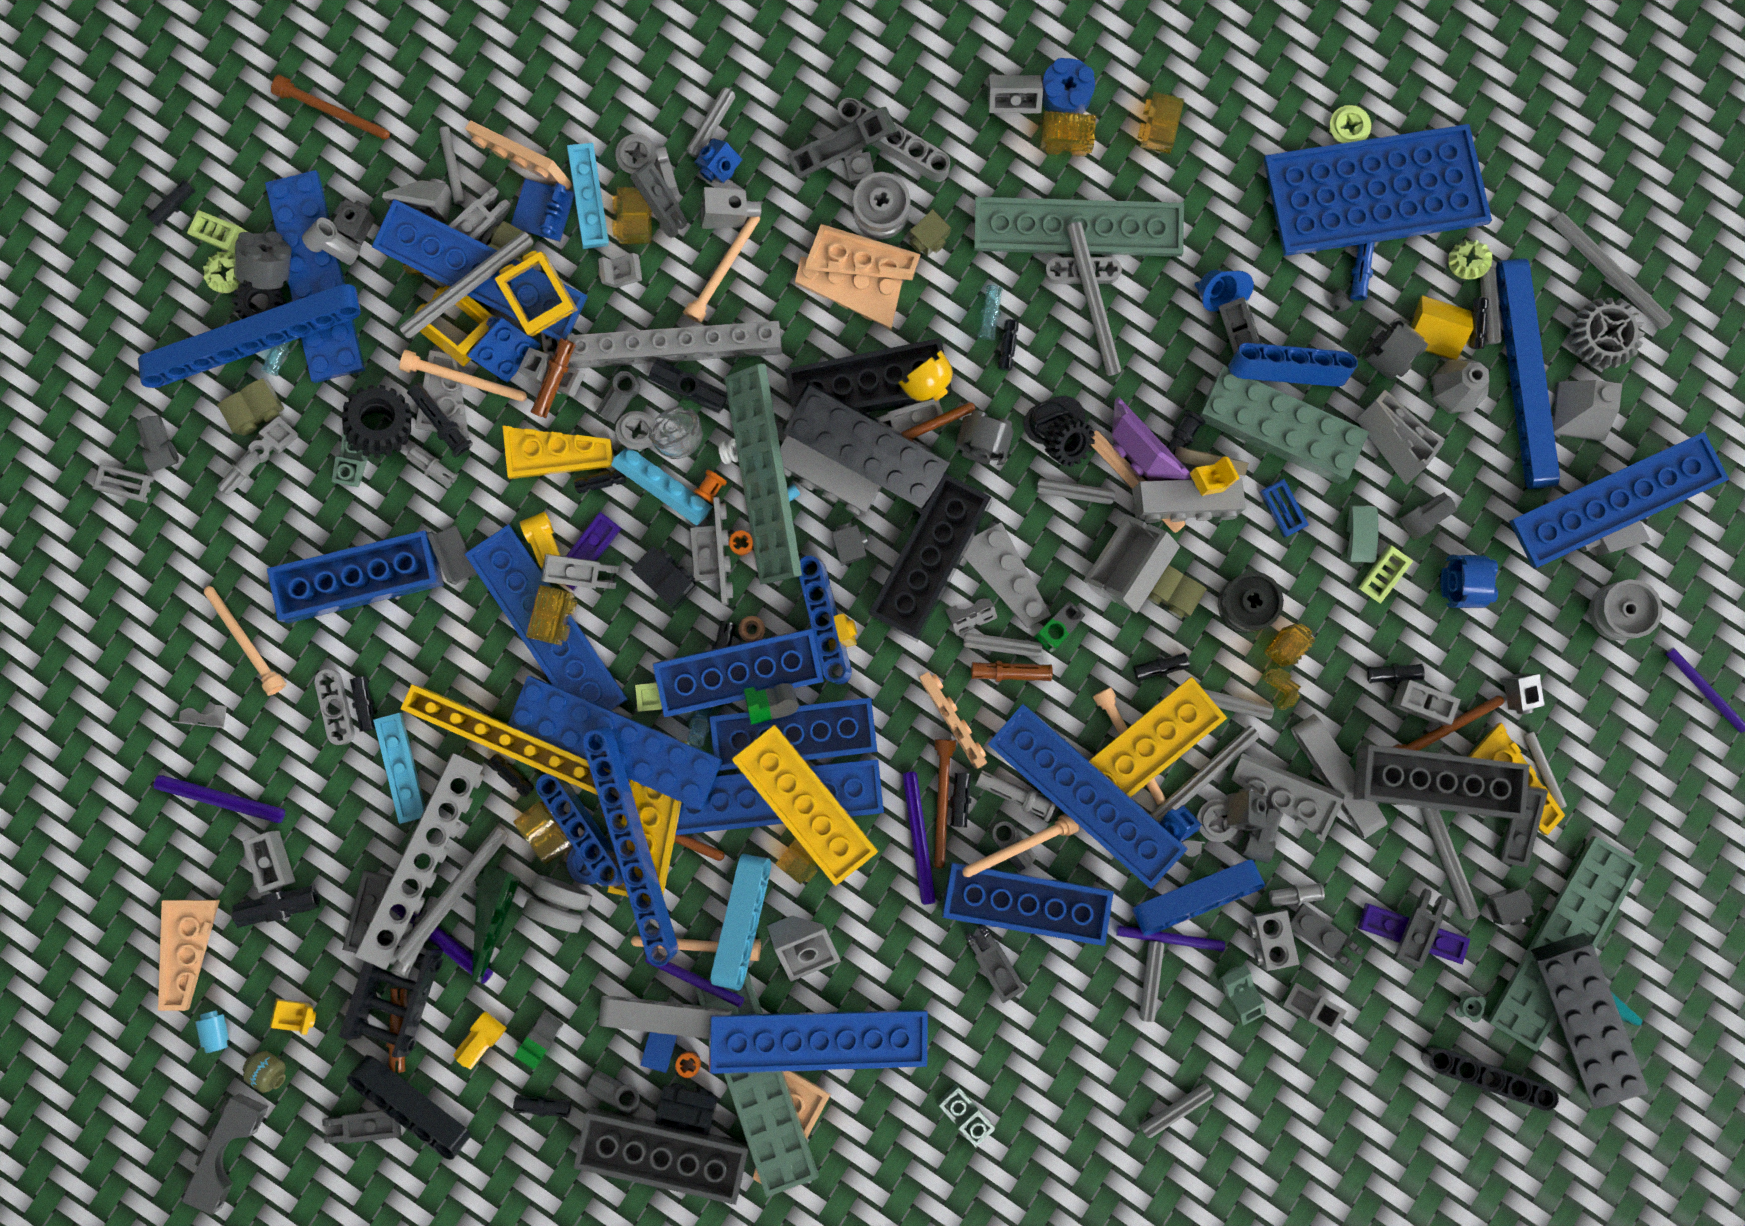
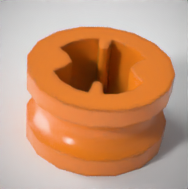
M739 530L731 535L729 545L735 554L746 555L753 548V540L748 532ZM737 537L739 539L746 537L748 539L746 541L748 544L747 548L740 547L736 549L734 547L737 545L734 542Z
M693 1051L683 1052L676 1061V1070L684 1078L695 1076L701 1067L700 1057ZM692 1058L695 1061L693 1066H696L694 1070L689 1068L685 1071L682 1068L684 1063H681L682 1059L689 1060Z

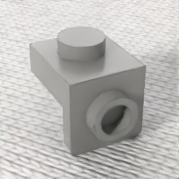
M631 253L612 260L605 257L598 259V274L602 284L619 288L642 281L639 255Z

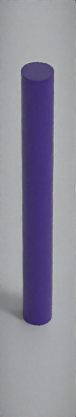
M1674 647L1669 649L1665 655L1739 733H1743L1745 731V722Z
M1118 925L1116 936L1158 941L1221 952L1225 950V941L1161 931L1144 936L1140 928Z
M646 956L645 962L652 965ZM668 962L663 966L652 965L739 1008L744 1002V997L723 987L715 986L711 981L674 963Z

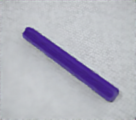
M914 771L903 773V782L922 905H929L935 903L936 900L917 773Z
M158 775L153 785L155 789L275 823H282L286 812L279 807L164 775Z
M395 904L390 908L401 918L405 914V907L401 904ZM413 912L409 923L413 924L412 927L415 926L414 920L420 916L421 912L418 914ZM437 926L427 939L439 949L444 950L443 952L472 975L473 955ZM488 967L482 984H485L493 975V971Z

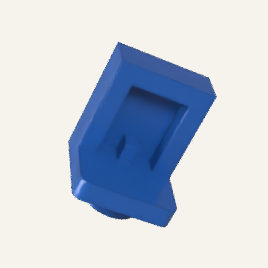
M1184 805L1176 811L1170 809L1160 822L1162 826L1181 842L1197 832L1202 826Z

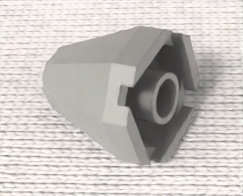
M1471 359L1446 361L1431 377V385L1433 384L1432 399L1448 414L1457 412L1471 413L1488 396L1489 370L1480 362Z

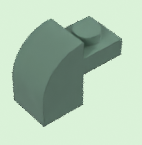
M1246 965L1228 970L1225 976L1219 979L1222 990L1242 1026L1267 1014L1265 1002L1253 985L1252 974Z

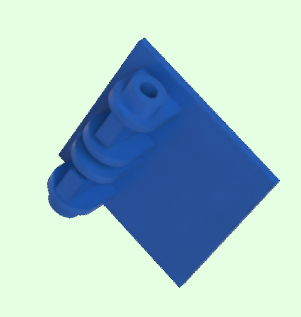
M525 179L511 225L527 233L560 242L574 199V192L565 190L566 187L559 183H556L554 187Z
M491 316L487 320L489 331L472 348L467 356L508 383L518 372L529 347L538 350L541 344L502 316L500 318Z

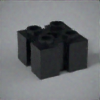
M652 546L630 570L671 608L677 611L697 589L693 584L695 578L682 565L677 569L674 566L676 560L662 547L658 551Z

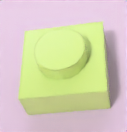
M657 683L635 685L638 712L663 710Z

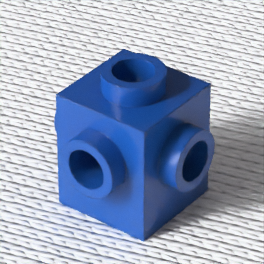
M713 138L708 145L701 149L695 163L701 169L700 174L709 182L714 180L724 184L726 180L733 176L734 170L742 161V158L727 142Z

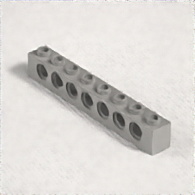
M779 321L567 335V340L576 344L569 363L575 369L655 363L657 359L663 362H679L782 354Z
M454 753L450 755L354 954L355 957L383 969H387L389 964H395L394 953L398 950L397 946L401 938L406 940L413 924L409 923L413 912L418 914L425 901L421 897L425 887L431 888L437 876V873L433 872L437 862L443 863L449 851V848L445 847L449 837L455 838L461 823L457 822L461 812L467 813L473 800L469 795L473 787L479 788L485 774L481 773L483 766ZM455 778H460L465 783V789L460 794H455L450 788V784ZM443 803H449L453 807V814L447 819H443L438 813V809ZM438 828L442 835L440 841L434 844L429 843L426 839L428 830ZM420 853H426L430 859L428 866L422 869L417 868L414 864L415 857ZM409 878L415 879L418 885L416 891L411 894L404 893L402 891V883ZM395 904H401L405 907V914L400 919L390 917V908ZM382 930H390L393 933V939L389 944L382 945L377 941V935Z

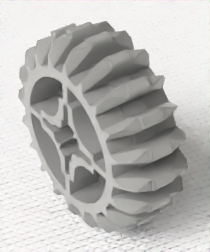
M1601 298L1593 303L1589 302L1584 306V309L1576 313L1577 318L1572 320L1571 323L1575 328L1571 329L1569 334L1576 338L1570 344L1578 346L1574 354L1582 352L1584 354L1582 361L1586 362L1591 359V367H1596L1600 364L1601 369H1606L1609 366L1616 368L1620 364H1626L1630 361V357L1632 358L1637 355V349L1643 344L1639 339L1645 333L1638 330V328L1643 326V322H1637L1635 319L1639 313L1631 314L1632 305L1623 307V300H1618L1614 303L1613 298H1607L1604 301ZM1613 329V331L1610 332L1608 336L1606 335L1605 337L1600 338V336L1603 335L1605 331ZM1597 345L1604 347L1605 350H1602Z

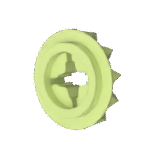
M1353 105L1337 109L1329 121V133H1332L1334 142L1348 143L1366 140L1371 131V121L1368 114L1360 107ZM1347 121H1349L1350 125H1357L1352 130V133H1350L1349 129H1341Z
M1465 239L1463 243L1455 244L1453 250L1449 253V267L1460 278H1479L1490 269L1492 252L1488 249L1487 244L1479 243L1477 239L1475 241H1467ZM1474 252V258L1478 260H1472L1469 267H1467L1465 257Z
M217 251L216 255L208 257L206 266H203V278L208 286L220 293L233 292L242 283L234 276L235 254L229 251ZM222 264L227 269H230V271L226 272V280L218 274L221 271Z

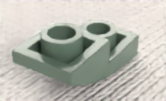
M344 433L342 435L340 454L335 457L332 482L359 487L368 457L363 455V450L356 452L353 449V443L349 445L346 441Z
M1350 505L1346 529L1350 533L1346 559L1350 562H1376L1378 547L1377 507Z
M957 1084L936 1102L975 1147L996 1129Z

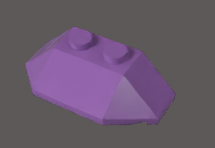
M1120 397L1115 399L1112 438L1115 445L1112 447L1122 459L1126 456L1132 463L1130 467L1138 477L1143 475L1148 481L1190 480V472L1182 465Z

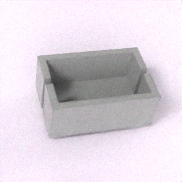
M1126 515L1085 577L1084 582L1098 595L1114 603L1117 602L1119 605L1137 613L1180 546L1167 531L1150 524L1147 525L1139 519Z

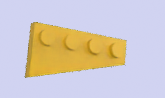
M503 426L507 475L509 479L613 467L611 466L614 459L611 439Z
M1497 723L1468 756L1528 764L1521 755V750L1506 733L1507 730L1502 723ZM1530 765L1528 785L1547 789L1541 784L1536 776L1537 773ZM1549 791L1538 828L1543 835H1548L1565 816Z

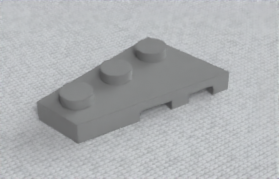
M429 350L427 362L459 371L458 362L447 353ZM425 372L423 388L437 403L447 418L459 425L458 429L463 436L469 438L461 383ZM419 408L415 428L437 433V429Z

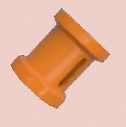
M707 469L705 472L707 476L699 488H695L693 492L708 503L714 504L713 497L716 496L721 486H725L727 482L716 473Z

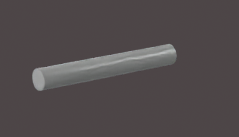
M446 126L441 127L439 132L454 204H463L465 201L450 128Z
M1534 731L1524 734V738L1549 793L1560 809L1566 807L1567 804Z

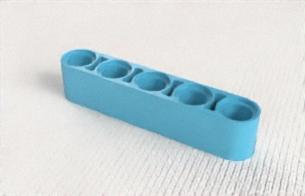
M742 854L738 861L711 973V983L715 986L740 990L744 984L771 871V860L769 858Z

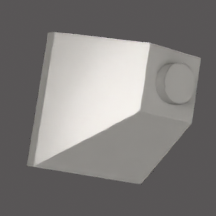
M430 179V182L420 180L383 192L382 198L389 206H391L393 199L439 222L447 223L453 195L451 189L444 181Z
M1600 380L1558 382L1552 422L1554 434L1605 441L1620 408L1622 384Z
M790 916L767 926L774 950L790 981L841 961L823 924Z

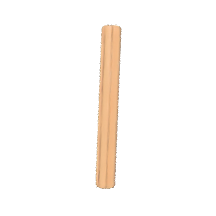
M1098 430L1094 431L1095 436L1091 438L1095 439V443L1090 445L1132 489L1139 482L1146 481L1142 476L1138 477L1130 467L1131 464L1114 451L1113 445ZM1161 519L1174 533L1181 530L1186 524L1185 521L1171 522V519Z

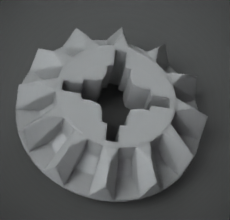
M628 135L617 145L615 153L617 163L622 171L632 175L649 161L655 164L657 161L656 146L645 135ZM640 148L641 155L645 157L638 158L634 164L633 157L629 154L636 153V150Z
M632 411L619 418L615 428V435L620 445L623 444L628 450L634 449L641 452L647 447L650 448L655 442L658 435V427L650 415L640 411ZM641 424L640 428L643 435L638 434L633 439L631 430H635Z
M1222 799L1210 800L1199 809L1197 820L1202 824L1199 832L1206 839L1213 842H1224L1231 839L1237 833L1238 829L1227 826V816L1221 821L1223 830L1218 825L1208 826L1214 820L1213 812L1218 816L1227 815L1228 801Z

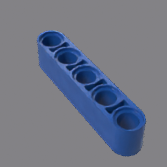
M1243 343L1239 346L1228 368L1234 376L1241 379L1340 387L1346 384L1358 366V361L1354 355L1345 351Z
M811 555L805 556L800 560L802 576H799L822 672L828 681L838 685L845 684L851 678L852 669L846 646L839 642L833 616L838 615L827 568L816 557ZM816 563L817 571L815 574L808 576V567ZM822 588L823 597L818 601H814V592ZM829 614V623L821 627L819 622L821 616ZM835 639L836 648L832 652H827V642ZM836 665H841L843 668L841 676L834 678L832 675L833 668Z
M550 774L542 775L536 783L537 793L594 879L603 886L614 887L622 885L624 880L615 851L570 784ZM553 781H555L556 788L554 792L551 793L549 787L550 784ZM569 802L570 811L565 815L564 806ZM581 824H584L585 831L580 837L578 828ZM597 845L599 847V855L597 858H594L593 848ZM612 867L614 877L612 880H609L607 872Z
M1247 860L1143 902L1134 907L1132 912L1142 934L1148 936L1257 892L1265 886V883L1254 861Z

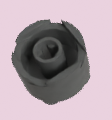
M267 232L266 234L239 233L235 243L234 276L243 284L244 280L252 282V287L257 289H276L282 287L285 280L288 282L291 247L282 240V235L277 232Z
M1396 318L1390 323L1393 327L1386 332L1382 330L1366 349L1365 353L1367 356H1363L1367 363L1385 378L1391 380L1397 375L1400 377L1404 376L1412 367L1410 361L1415 355L1419 356L1428 346V343L1424 341L1425 339L1401 318Z
M973 410L971 415L965 416L962 419L954 450L956 452L959 449L962 450V457L977 463L989 465L990 461L994 460L998 461L997 465H1003L1006 462L1014 433L1011 428L1012 422L1002 418L995 420L987 417V414L982 411Z

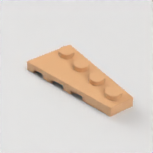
M162 900L158 1011L189 1010L220 900Z

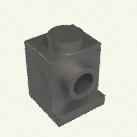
M1519 673L1500 678V682L1505 684L1508 710H1516L1517 714H1529L1534 712L1533 708L1544 706L1540 674Z

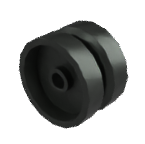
M1252 571L1243 573L1226 583L1219 593L1217 606L1220 617L1227 626L1237 632L1251 633L1265 629L1277 621L1283 610L1284 598L1280 586L1273 578L1265 573ZM1247 599H1250L1252 601V607H1250L1251 602L1247 601Z

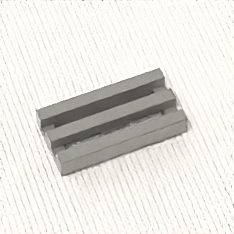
M99 464L92 489L147 503V492L150 493V482L153 483L154 478ZM108 471L143 480V483L139 485L104 476V472ZM105 481L140 490V493L136 495L101 486V482Z

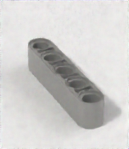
M845 98L838 105V122L841 127H845L874 110L856 99ZM847 110L856 113L853 117H845L843 115ZM895 122L897 132L871 144L931 181L941 182L948 177L950 169L949 156ZM895 136L900 141L896 144H891L887 139ZM917 149L922 152V155L913 157L909 152ZM941 163L945 168L935 170L932 168V164Z
M1312 714L1292 727L1291 732L1326 787L1345 794L1340 808L1359 836L1366 839L1386 826L1387 821L1375 802L1353 800L1355 771L1318 716Z
M601 996L598 1025L709 1039L710 1015H731L732 1010L619 996Z

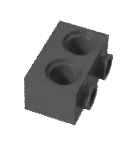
M1244 297L1218 306L1234 355L1243 343L1262 344L1249 304Z

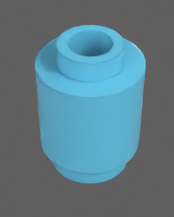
M217 1010L201 1014V1020L195 1023L200 1045L204 1047L205 1053L227 1048L229 1035L224 1014L218 1015Z

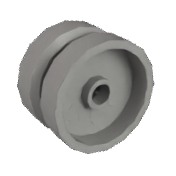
M885 172L872 173L859 182L854 190L852 203L854 221L860 231L876 239L892 238L900 233L908 222L910 212V195L904 182L895 175Z
M1628 579L1601 587L1593 595L1589 603V618L1596 631L1610 640L1623 641L1648 635L1657 628L1662 618L1663 605L1659 594L1651 585L1641 580Z
M536 875L531 889L541 898H528L522 912L526 916L550 927L568 932H579L584 918L575 910L582 911L588 909L593 895L569 883L543 875Z

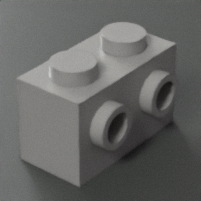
M989 75V113H1041L1043 95L1041 75Z
M279 831L267 832L242 841L245 857L253 873V882L258 888L259 893L271 891L296 882Z

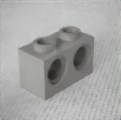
M1406 680L1400 682L1391 707L1441 726L1452 725L1461 699L1417 682Z
M1280 908L1250 915L1251 922H1248V930L1251 938H1255L1257 949H1254V957L1257 965H1261V968L1266 971L1299 965L1288 911ZM1271 919L1274 922V929L1271 933L1266 934L1263 930V925L1267 920ZM1278 946L1280 956L1272 961L1269 957V952L1273 947Z

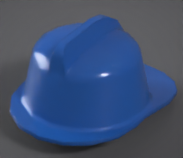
M1211 270L1203 276L1201 281L1195 282L1194 285L1198 289V294L1204 308L1207 311L1214 312L1220 311L1218 306L1242 297L1248 301L1253 292L1254 282L1252 276L1244 271Z

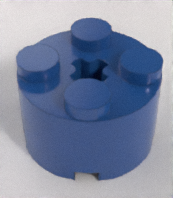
M1058 58L1046 70L1042 81V103L1046 112L1059 120H1071L1078 115H1082L1089 107L1095 89L1093 70L1077 59Z
M1453 554L1447 557L1446 561L1450 562L1447 568H1442L1440 587L1442 597L1448 598L1450 602L1446 603L1448 607L1486 608L1490 602H1496L1498 598V590L1495 587V575L1498 571L1496 560H1490L1485 555Z

